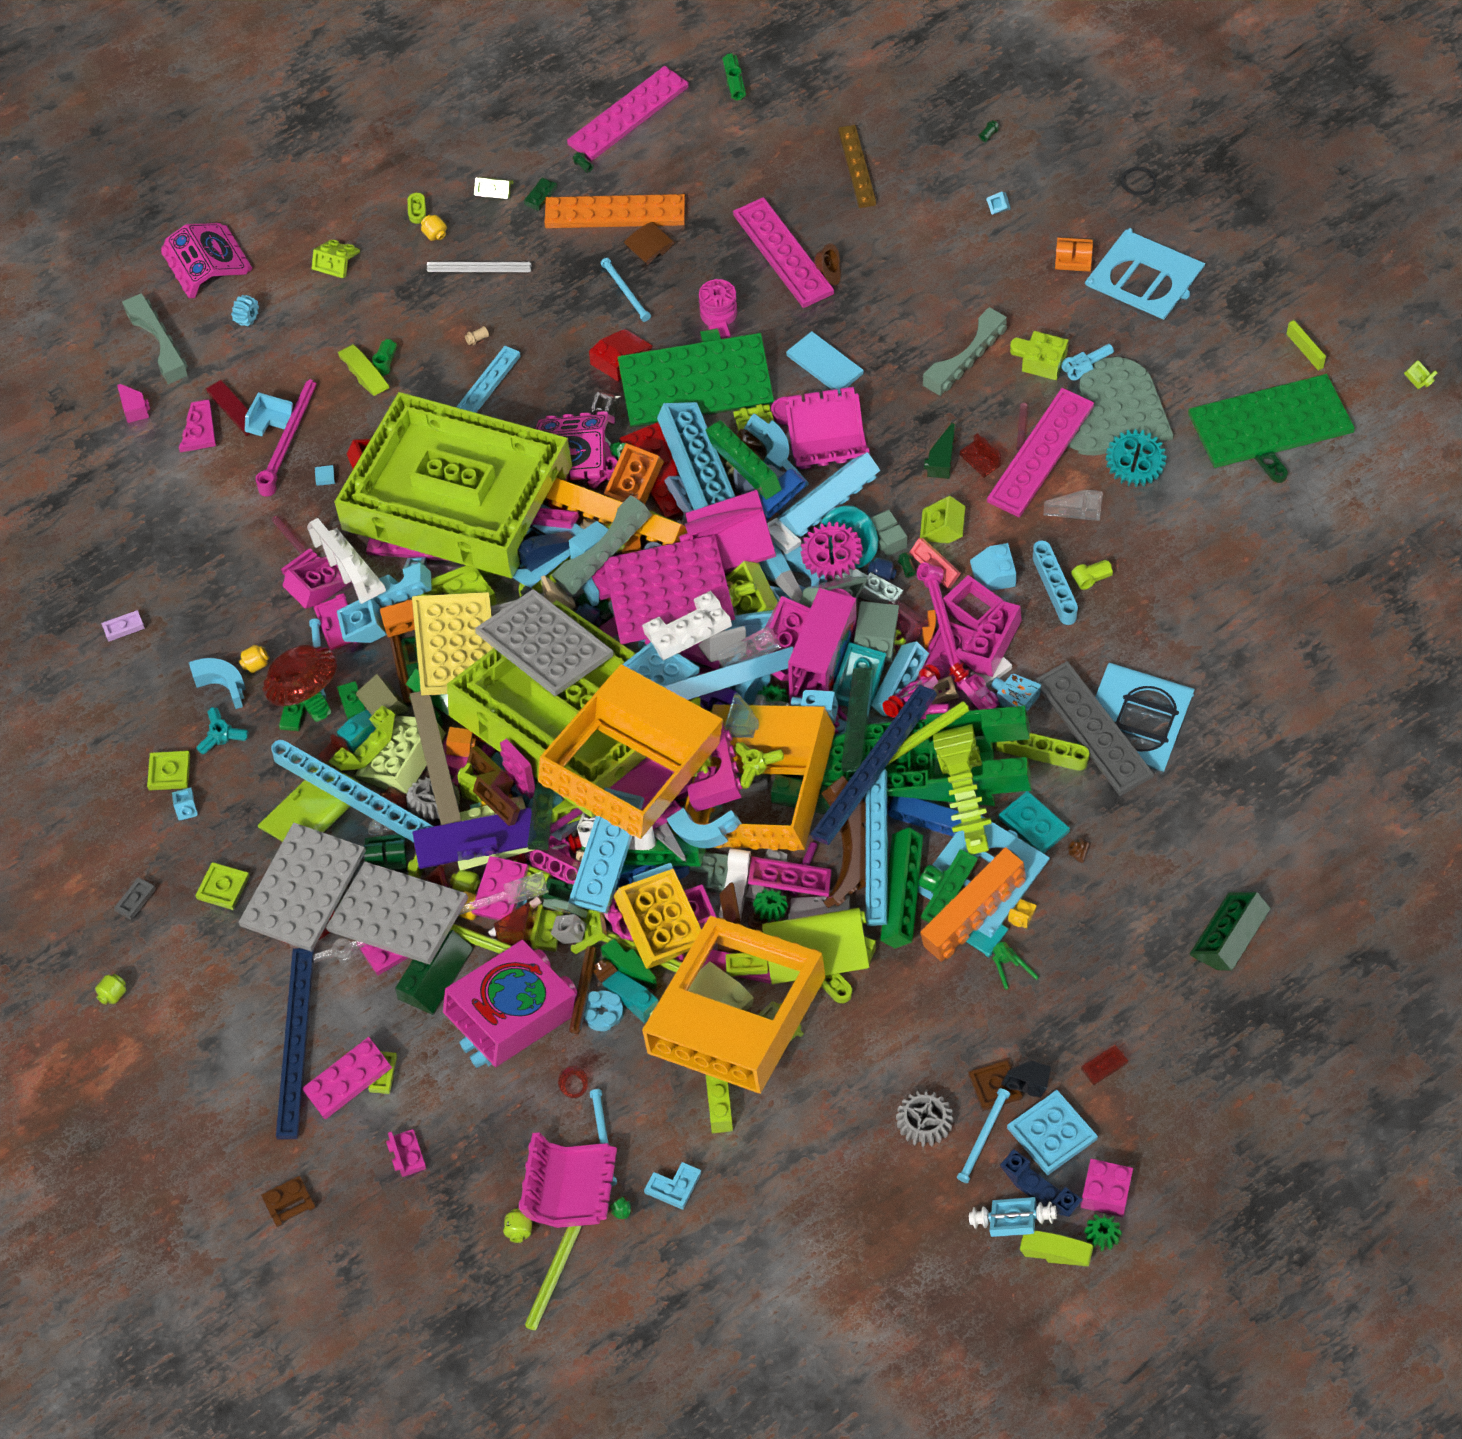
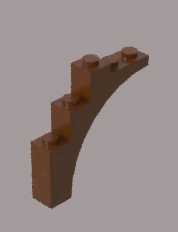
M843 776L834 781L821 793L830 806L848 783ZM863 799L840 829L843 844L842 867L832 892L823 901L827 908L833 905L838 907L846 900L845 895L847 893L852 894L855 890L866 887V829L864 828L866 825V803Z

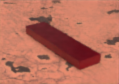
M222 380L206 388L209 396L247 437L252 434L245 432V416L248 409Z

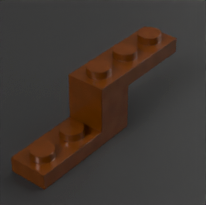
M478 746L472 747L467 763L472 764L473 770L478 774L473 792L508 826L515 825L520 808L508 797L514 780Z

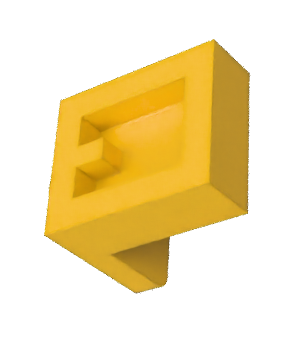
M1020 899L1016 906L1010 909L1008 921L1016 927L1027 929L1037 905Z

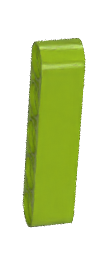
M1030 733V739L994 742L995 749L1003 753L1027 757L1028 759L1079 771L1086 769L1088 766L1089 750L1083 745Z

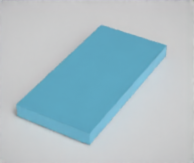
M812 331L786 352L790 359L831 390L837 389L838 395L841 393V388H847L864 374L862 368Z

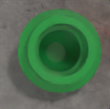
M624 1197L609 1206L612 1210L611 1214L618 1219H626L630 1215V1202L626 1201Z

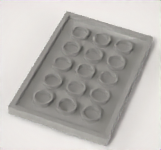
M534 589L475 628L478 636L554 696H557L613 657L612 649Z
M293 822L239 920V925L312 952L366 852L365 847Z
M364 862L328 922L326 929L329 932L430 965L466 903L468 896L466 893Z

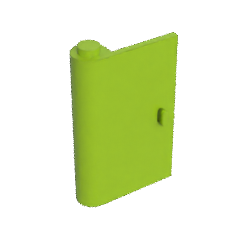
M304 780L257 826L283 842L293 822L324 833L351 806ZM345 788L342 791H349L350 789Z
M860 908L762 924L764 934L777 936L782 940L791 943L795 942L800 946L816 949L821 952L825 976L869 968L863 933V923H866L865 912L860 911ZM768 961L772 984L795 981L800 971Z

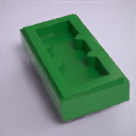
M356 681L337 687L348 720L365 711L363 703L356 695L358 691Z
M287 693L279 724L280 730L299 731L305 706L301 701V696L303 695Z

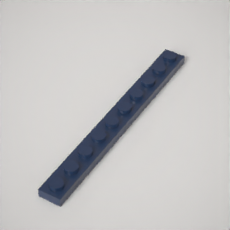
M918 685L810 834L812 839L827 845L832 842L936 698L937 693L935 690Z
M293 948L276 1128L277 1139H298L314 960V950L311 952L303 948Z

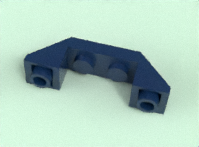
M1013 1149L1000 1164V1167L1014 1185L1030 1198L1035 1197L1036 1202H1041L1043 1207L1048 1206L1049 1202H1051L1052 1206H1056L1057 1214L1070 1217L1083 1199L1066 1187L1062 1191L1057 1189L1031 1170V1161Z

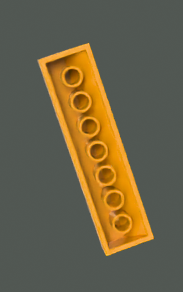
M559 478L555 479L546 497L552 500L551 504L562 508L565 505L568 506V511L584 512L583 516L589 519H593L595 516L599 518L598 522L605 525L613 523L617 508L623 503ZM652 514L633 535L637 537L645 535L647 536L646 540L650 542L661 541L663 542L662 546L681 542L679 536L688 532L684 525Z

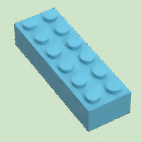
M868 452L853 458L777 519L793 534L801 537L809 531V527L823 520L822 517L849 500V496L863 489L864 484L873 481L876 478L875 474L880 469Z

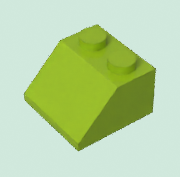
M948 496L924 508L922 511L920 538H924L927 542L951 543L963 537L965 506L953 497Z

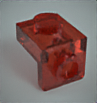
M332 734L330 736L331 743L318 757L322 762L335 768V766L329 763V760L341 748L348 751V744L344 738Z
M390 787L384 793H380V796L407 810L406 794Z

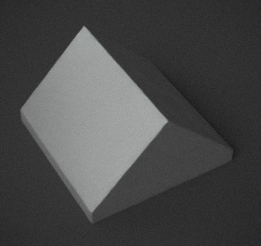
M745 626L719 632L703 640L698 646L710 662L746 653Z

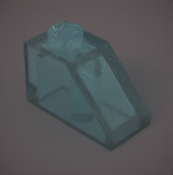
M735 693L725 727L727 730L729 729L732 737L754 738L759 721L738 693Z

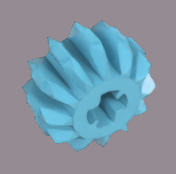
M238 296L237 301H234V306L232 307L231 315L233 316V321L242 326L252 325L254 320H256L257 314H259L258 301L251 298V296Z

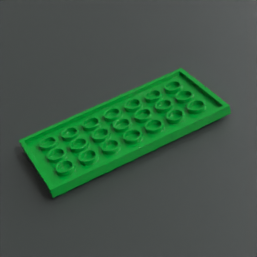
M761 333L618 356L630 427L657 423V417L663 403L697 402L701 414L708 415L738 410L744 407H756L759 404L763 406L773 404L774 402Z
M1327 374L1188 409V415L1214 468L1253 459L1256 455L1261 456L1270 451L1276 453L1354 433L1355 429Z

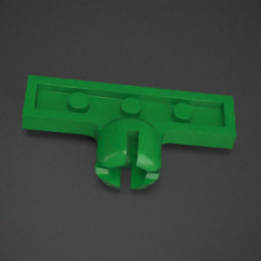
M960 849L947 871H942L931 864L924 869L925 871L921 874L918 884L930 891L933 896L921 915V919L930 923L958 895L978 858Z

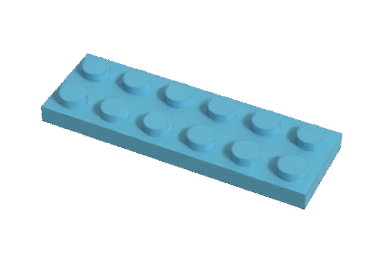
M605 788V791L641 810L644 802L643 797ZM596 816L568 902L578 907L608 914L632 835L622 828L612 825L604 818Z

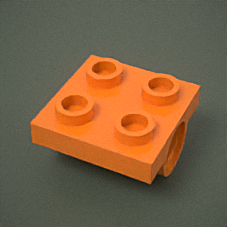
M1057 238L1055 269L1091 272L1093 240Z

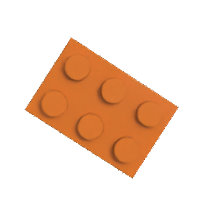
M626 443L604 495L620 502H624L631 495L645 505L664 461L658 455Z

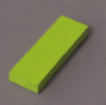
M1296 321L1289 322L1287 328L1288 337L1318 371L1323 369L1326 358L1325 354Z

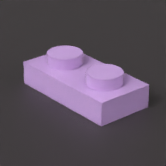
M138 610L101 623L108 642L145 629Z

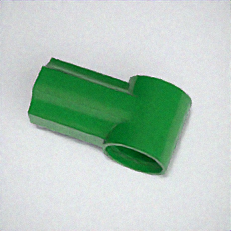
M391 339L382 341L378 352L372 358L373 365L381 376L390 373V364L397 349V344Z

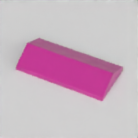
M752 856L748 884L828 897L831 869Z

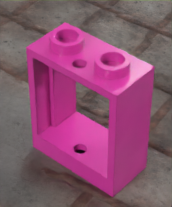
M969 575L943 598L946 612L974 631H977V628L988 620V616L1003 601ZM969 593L991 607L979 620H976L957 606Z

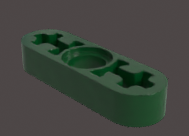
M1272 451L1266 452L1261 456L1256 455L1254 459L1272 481L1282 483L1287 479V469ZM1271 459L1273 464L1267 465L1263 460ZM1276 471H1277L1278 473H1282V476H1280V475H1275V474H1276Z

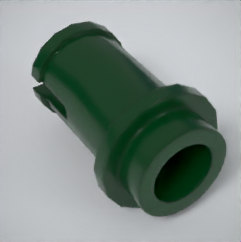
M994 120L989 121L985 129L978 135L980 140L987 142L994 133L999 131V124Z
M580 152L574 154V164L579 165L586 173L591 172L594 165L585 158V154Z
M907 552L898 556V563L902 566L905 577L915 576L916 571L912 563V555H909Z

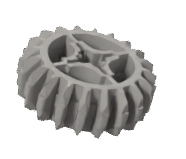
M425 777V780L418 779V783H412V787L408 788L406 796L407 807L413 815H417L418 818L423 817L425 821L427 819H432V821L434 819L440 820L430 778ZM452 782L457 806H459V789L457 786L454 785V782Z
M927 1090L924 1092V1095H920L919 1091H917L916 1097L909 1094L908 1100H902V1106L898 1107L899 1113L896 1114L897 1128H900L901 1136L906 1135L907 1141L913 1139L914 1146L921 1142V1146L924 1147L925 1142H929V1145L932 1147L934 1140L940 1144L941 1137L946 1138L948 1132L952 1130L953 1111L948 1109L949 1103L943 1102L944 1098L942 1096L936 1098L935 1092L931 1096L928 1095ZM932 1108L940 1114L942 1119L937 1118V1115L932 1113ZM907 1118L912 1119V1122L917 1124V1129L909 1123Z

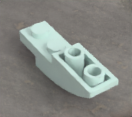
M849 569V575L845 572L842 573L843 578L866 577L868 579L858 597L868 601L894 605L903 592L899 587L871 572L869 575H866L857 569ZM839 575L835 577V579H841Z

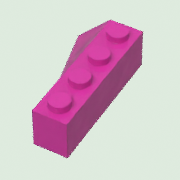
M1002 601L988 616V620L977 628V632L965 641V645L962 648H958L955 655L974 672L993 677L1022 621L1021 607Z

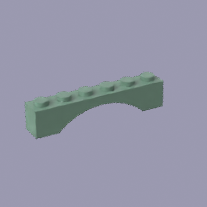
M142 293L122 301L131 323L149 331L160 342V355L157 362L167 384L188 376L186 372L188 365L185 359L179 357L181 354L178 347H173V340L170 334L166 335L165 332L167 331L163 322H158V314L155 310H151L152 305L149 299H145Z
M989 307L978 318V331L969 347L951 359L934 363L923 374V386L939 396L948 391L952 384L962 377L963 372L967 368H971L974 361L981 357L989 346L994 344L996 338L1005 333L1007 317Z
M630 495L617 508L613 523L601 540L580 556L565 561L552 574V577L561 588L574 595L652 514L644 503Z

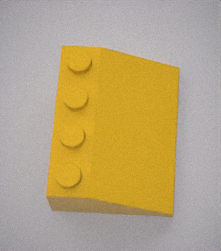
M674 869L620 887L613 896L646 969L665 963L688 952L701 932V927Z

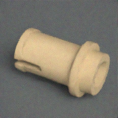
M485 326L474 332H467V335H465L468 345H475L476 342L489 337Z

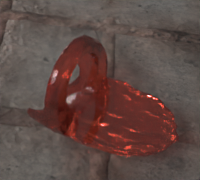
M577 1065L568 1066L558 1076V1087L565 1096L579 1098L587 1090V1074ZM577 1075L583 1083L581 1092L571 1094L566 1090L567 1077Z

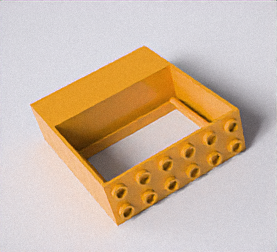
M620 664L540 756L538 782L544 787L556 791L560 796L572 800L578 806L588 809L594 815L604 818L612 825L622 828L628 834L642 839L720 743L723 719ZM596 729L674 772L643 811L564 768Z
M713 705L711 713L723 719L722 723L725 729H729L732 734L733 741H730V744L734 748L736 743L743 742L749 749H757L758 751H763V753L779 749L783 751L784 759L767 764V768L762 774L804 775L791 826L741 824L733 832L725 834L728 842L715 848L805 850L835 733V727L825 707ZM736 753V757H733L734 761L738 764L739 773H743L744 764L742 763V757ZM712 757L711 765L708 767H716L719 770L722 759ZM688 794L685 810L690 814L693 821L699 825L710 824L708 822L713 807L696 812L690 803Z
M710 915L642 1029L647 1053L761 1094L826 978L822 953L816 949H809L800 946L798 943H791L777 936H770L759 930H752L741 924H734L723 918H716ZM716 943L800 971L773 1020L688 991Z

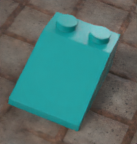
M849 642L833 688L839 705L870 713L886 653Z

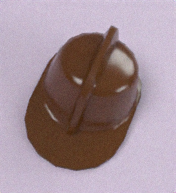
M828 243L824 246L823 250L816 254L815 266L831 285H837L841 278L840 256L836 246Z

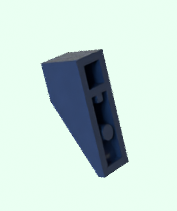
M566 531L530 537L523 541L517 550L521 563L532 572L570 548L569 540L573 536Z

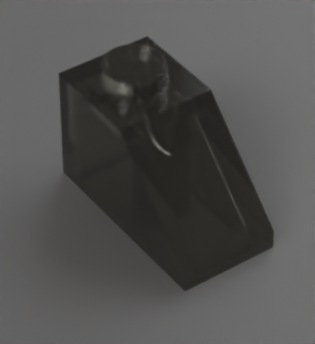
M607 390L596 391L590 411L591 415H597V412H608L609 415L614 416L621 395Z

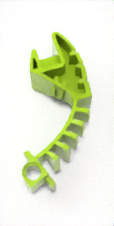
M970 724L937 732L933 735L934 749L937 753L942 773L950 775L948 781L952 783L953 790L949 791V795H955L956 799L955 803L950 804V808L958 807L959 813L951 815L952 821L961 819V823L953 826L952 830L953 832L964 830L969 854L989 851L984 825L992 824L991 818H981V814L987 813L986 808L978 807L977 802L982 801V797H976L975 789L978 788L977 785H973L971 769L982 765L979 747L976 746L973 725Z

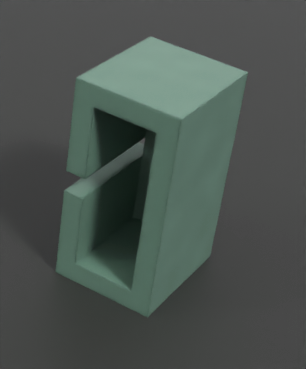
M890 510L871 517L877 531L878 547L881 551H884L889 556L907 548V535L900 525L894 526L897 524V521Z

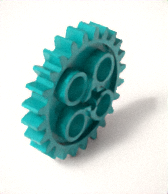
M1134 429L1133 434L1129 430H1127L1126 435L1120 432L1119 438L1115 436L1113 442L1109 443V448L1106 451L1108 455H1106L1105 460L1109 461L1106 467L1111 468L1109 473H1116L1114 479L1116 480L1120 477L1121 484L1128 481V486L1134 483L1135 487H1137L1138 483H1141L1145 487L1146 481L1152 484L1153 478L1158 480L1159 474L1162 475L1163 473L1162 468H1165L1166 465L1164 461H1166L1167 456L1163 455L1165 454V449H1160L1162 442L1156 443L1157 437L1151 439V433H1148L1146 436L1144 435V430L1140 434L1137 433L1136 429ZM1140 444L1141 448L1138 455L1135 471L1131 472V467L1133 464L1137 445ZM1125 446H1131L1133 449H1126ZM1143 451H1150L1151 454H1145ZM1121 462H1126L1128 466L1122 465ZM1139 467H1145L1147 470H1140Z

